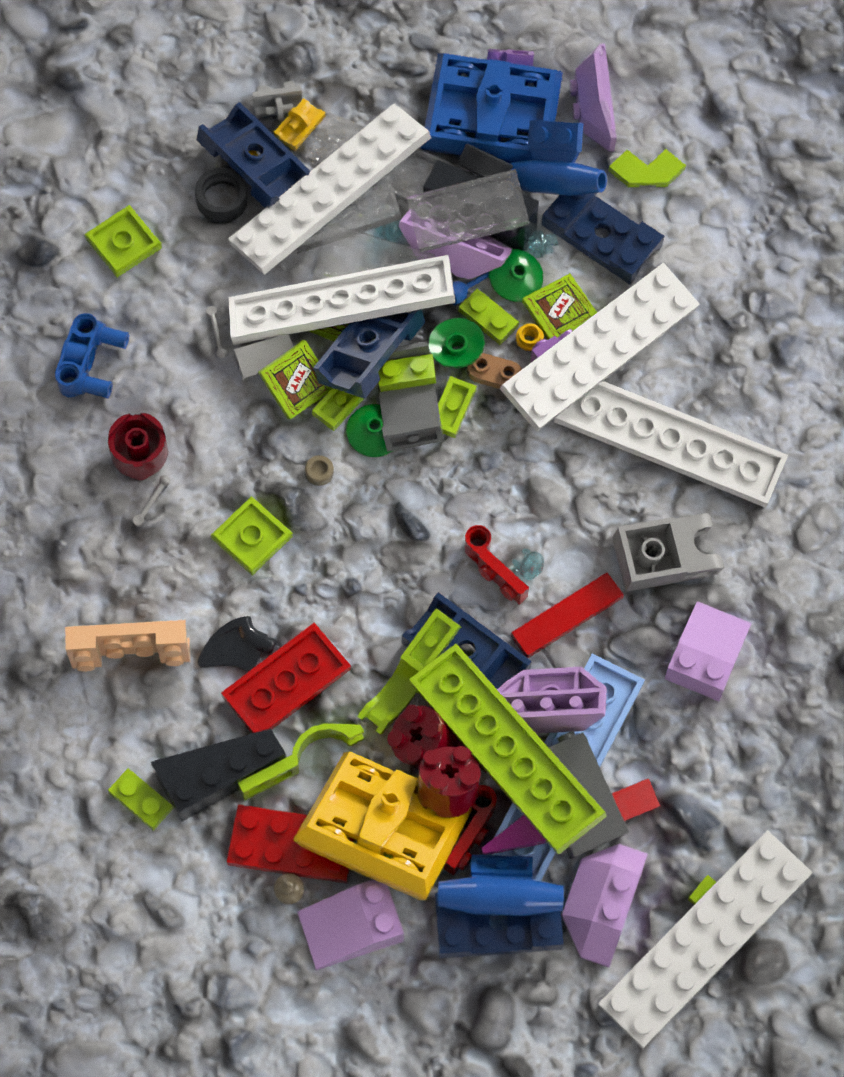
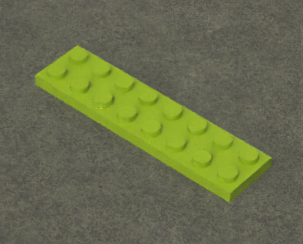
M454 644L409 679L415 690L442 717L453 734L471 751L472 756L558 855L607 817L606 812L457 644Z

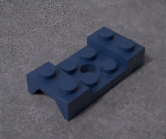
M240 102L235 104L226 119L213 127L208 128L204 124L198 127L196 141L214 158L220 155L252 187L250 194L264 208L273 206L280 200L279 197L305 175H310V170ZM248 151H259L261 155L253 156Z
M597 193L574 196L559 195L542 214L541 225L629 285L635 280L641 266L654 251L661 249L665 236L643 221L637 224L598 198ZM603 228L606 229L610 233V235L605 238H601L595 234V231L597 229Z
M422 309L414 310L410 313L404 312L349 323L313 367L318 383L365 399L380 381L378 371L404 339L411 341L425 324ZM374 339V340H373L372 342H370V343H363V342H367V341H370V340Z
M439 592L434 596L429 608L413 628L406 630L401 636V643L408 647L434 610L438 609L461 626L444 652L454 644H457L459 647L463 644L471 645L475 652L469 656V659L495 688L498 689L521 671L531 669L532 661Z
M438 892L435 893L439 959L563 949L561 911L529 916L501 915L507 920V926L503 930H495L489 923L490 919L495 915L471 914L438 907Z

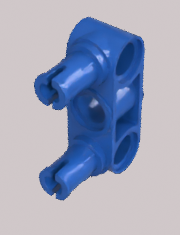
M89 313L79 314L75 317L68 337L63 344L55 371V378L60 393L66 397H75L88 393L109 399L113 388L112 382L90 377L89 372L93 366L98 345L100 346L103 343L126 349L130 338L129 332L106 327V324L98 321ZM83 329H92L89 333H81ZM69 377L75 378V380H74L73 382H70V383H65V382H63L66 378H69Z

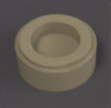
M321 455L310 458L305 465L307 480L317 486L329 483L334 475V467L331 460Z

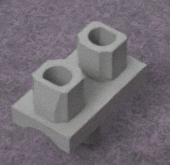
M293 81L284 82L281 88L270 89L267 85L257 86L256 92H252L256 118L278 116V121L282 122L284 121V114H288L291 108L296 107L302 101L301 85L296 86Z

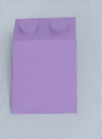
M697 601L664 679L720 701L751 623Z
M370 880L350 887L297 912L316 970L404 942V932L387 885L376 880Z

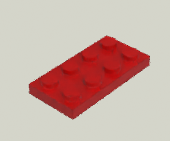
M314 622L222 691L221 696L251 733L270 728L274 729L350 671L351 665Z
M238 804L226 862L228 866L279 874L291 873L299 877L347 884L349 868L309 851L294 841L307 815ZM348 837L349 841L355 842V839Z

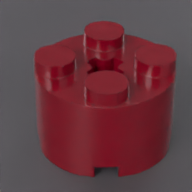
M129 413L118 418L109 429L108 447L112 462L120 473L142 481L157 473L164 466L168 457V446L163 426L155 417L147 413L135 415Z
M409 705L397 718L392 731L387 737L388 744L391 746L394 755L400 761L417 769L420 768V763L426 751L440 747L460 746L457 737L435 710L421 705Z
M459 746L440 747L424 753L419 768L417 797L420 804L426 810L428 807L435 811L437 816L454 818L464 815L475 804L481 771L477 760L471 755V751L467 747Z

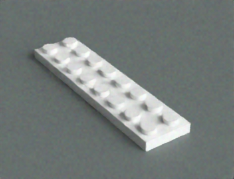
M392 104L310 171V175H305L279 197L280 200L270 208L266 207L228 238L231 246L265 275L431 138L429 131L396 104Z
M444 255L229 297L230 331L233 345L273 338L283 334L300 333L455 303L449 256Z
M662 263L502 384L500 390L537 432L692 313L700 304L670 269Z
M604 381L559 414L554 420L557 424L765 508L769 503L788 457L787 454Z
M767 830L598 1003V1006L644 1049L813 872Z

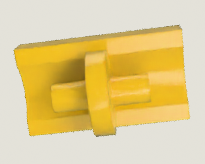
M303 98L296 107L291 108L287 118L274 131V136L282 141L283 145L292 151H296L326 117L325 112L315 108Z

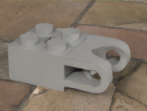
M709 513L619 526L612 539L625 591L629 592L719 574L725 568L722 557L719 554H703L697 550L694 544V538L705 535L713 526L711 515Z

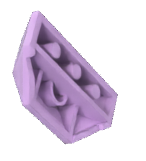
M604 43L599 44L576 68L575 78L570 80V94L576 97V103H573V119H578V123H584L583 133L607 151L612 152L615 151L617 136L606 46Z
M408 210L399 222V228L418 260L448 255L451 273L456 277L471 279L503 265L511 253L510 248L503 246L502 243L492 237L440 217L418 214L416 211Z
M582 667L523 670L497 689L535 733L584 731L605 716L607 688Z
M617 844L581 858L562 913V918L580 958L608 968L610 967L647 853Z

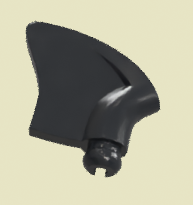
M244 616L234 619L219 628L205 644L197 662L202 668L232 666L249 672L256 667L263 651L268 654L273 653L277 642L274 638H269L268 634L257 630L253 626L251 616Z

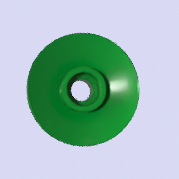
M511 249V253L503 265L489 271V281L494 291L502 298L511 302H522L524 297L541 289L543 270L538 260L530 253L520 249ZM514 269L521 270L523 275H517Z
M453 318L440 323L434 328L429 337V350L433 354L434 360L449 368H463L473 364L479 359L485 348V338L480 327L474 322L463 318ZM456 346L462 347L461 349H453Z
M369 404L357 409L350 416L346 427L347 439L352 448L367 457H382L393 452L387 451L382 431L384 426L380 404ZM371 424H379L380 427L373 430L369 426Z

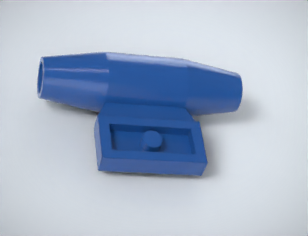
M530 120L528 148L533 160L510 162L509 164L513 165L504 185L531 193L574 196L603 192L607 185V175L604 170L575 163L580 151H582L584 123Z
M472 855L470 878L440 881L438 885V907L480 915L529 916L563 911L564 886L533 880V857Z

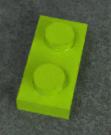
M478 288L458 309V312L477 324L485 334L499 345L519 327V321Z
M433 354L389 360L378 371L381 392L437 383Z
M450 376L438 403L443 434L456 438L475 395L476 385Z
M332 388L314 407L312 415L332 431H335L363 401V398Z
M129 768L108 789L110 795L153 831L174 809L171 803Z

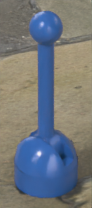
M489 271L466 284L462 281H454L455 303L452 304L458 305L463 302L468 296V289L487 279Z

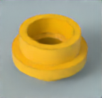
M525 324L516 332L517 345L526 351H532L534 345L544 339L542 330L535 324ZM532 336L534 340L527 341L525 337Z

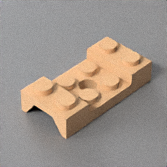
M186 620L65 627L66 652L72 669L77 668L78 671L87 672L94 670L95 667H102V656L118 659L124 657V654L149 657L154 653H158L161 663H166L168 666H180L184 662H190V639L187 638Z

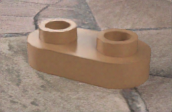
M482 353L473 364L467 366V373L471 380L500 389L502 384L522 370L516 362ZM484 363L486 367L479 368L477 364ZM511 371L513 372V375L506 376L504 372Z

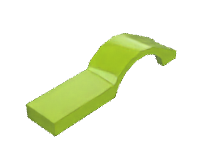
M435 609L400 657L399 664L389 681L370 702L366 703L357 717L361 720L367 717L379 726L376 732L382 735L404 711L417 693L409 679L444 652L461 626L440 610Z
M324 723L310 727L299 736L291 756L238 782L239 791L243 799L246 801L299 774L298 763L302 752L309 744L319 739H337L343 741L349 747L363 741L364 737L362 734L364 730L362 726L356 724Z

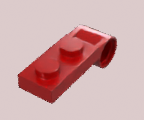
M482 525L470 527L465 534V553L478 565L480 574L487 581L491 582L493 580L500 587L499 590L505 598L510 601L515 600L520 605L528 597L529 587L490 552V531ZM473 539H481L485 544L474 546L471 541Z
M479 785L477 798L485 797L491 804L485 808H480L476 804L470 807L472 810L471 815L474 818L451 851L444 865V870L453 876L458 869L463 871L472 858L469 852L475 844L480 846L489 832L486 829L487 822L495 811L497 799L495 791L489 786Z

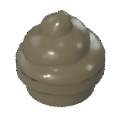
M291 873L281 875L274 884L276 898L284 904L297 903L304 894V884L301 878Z

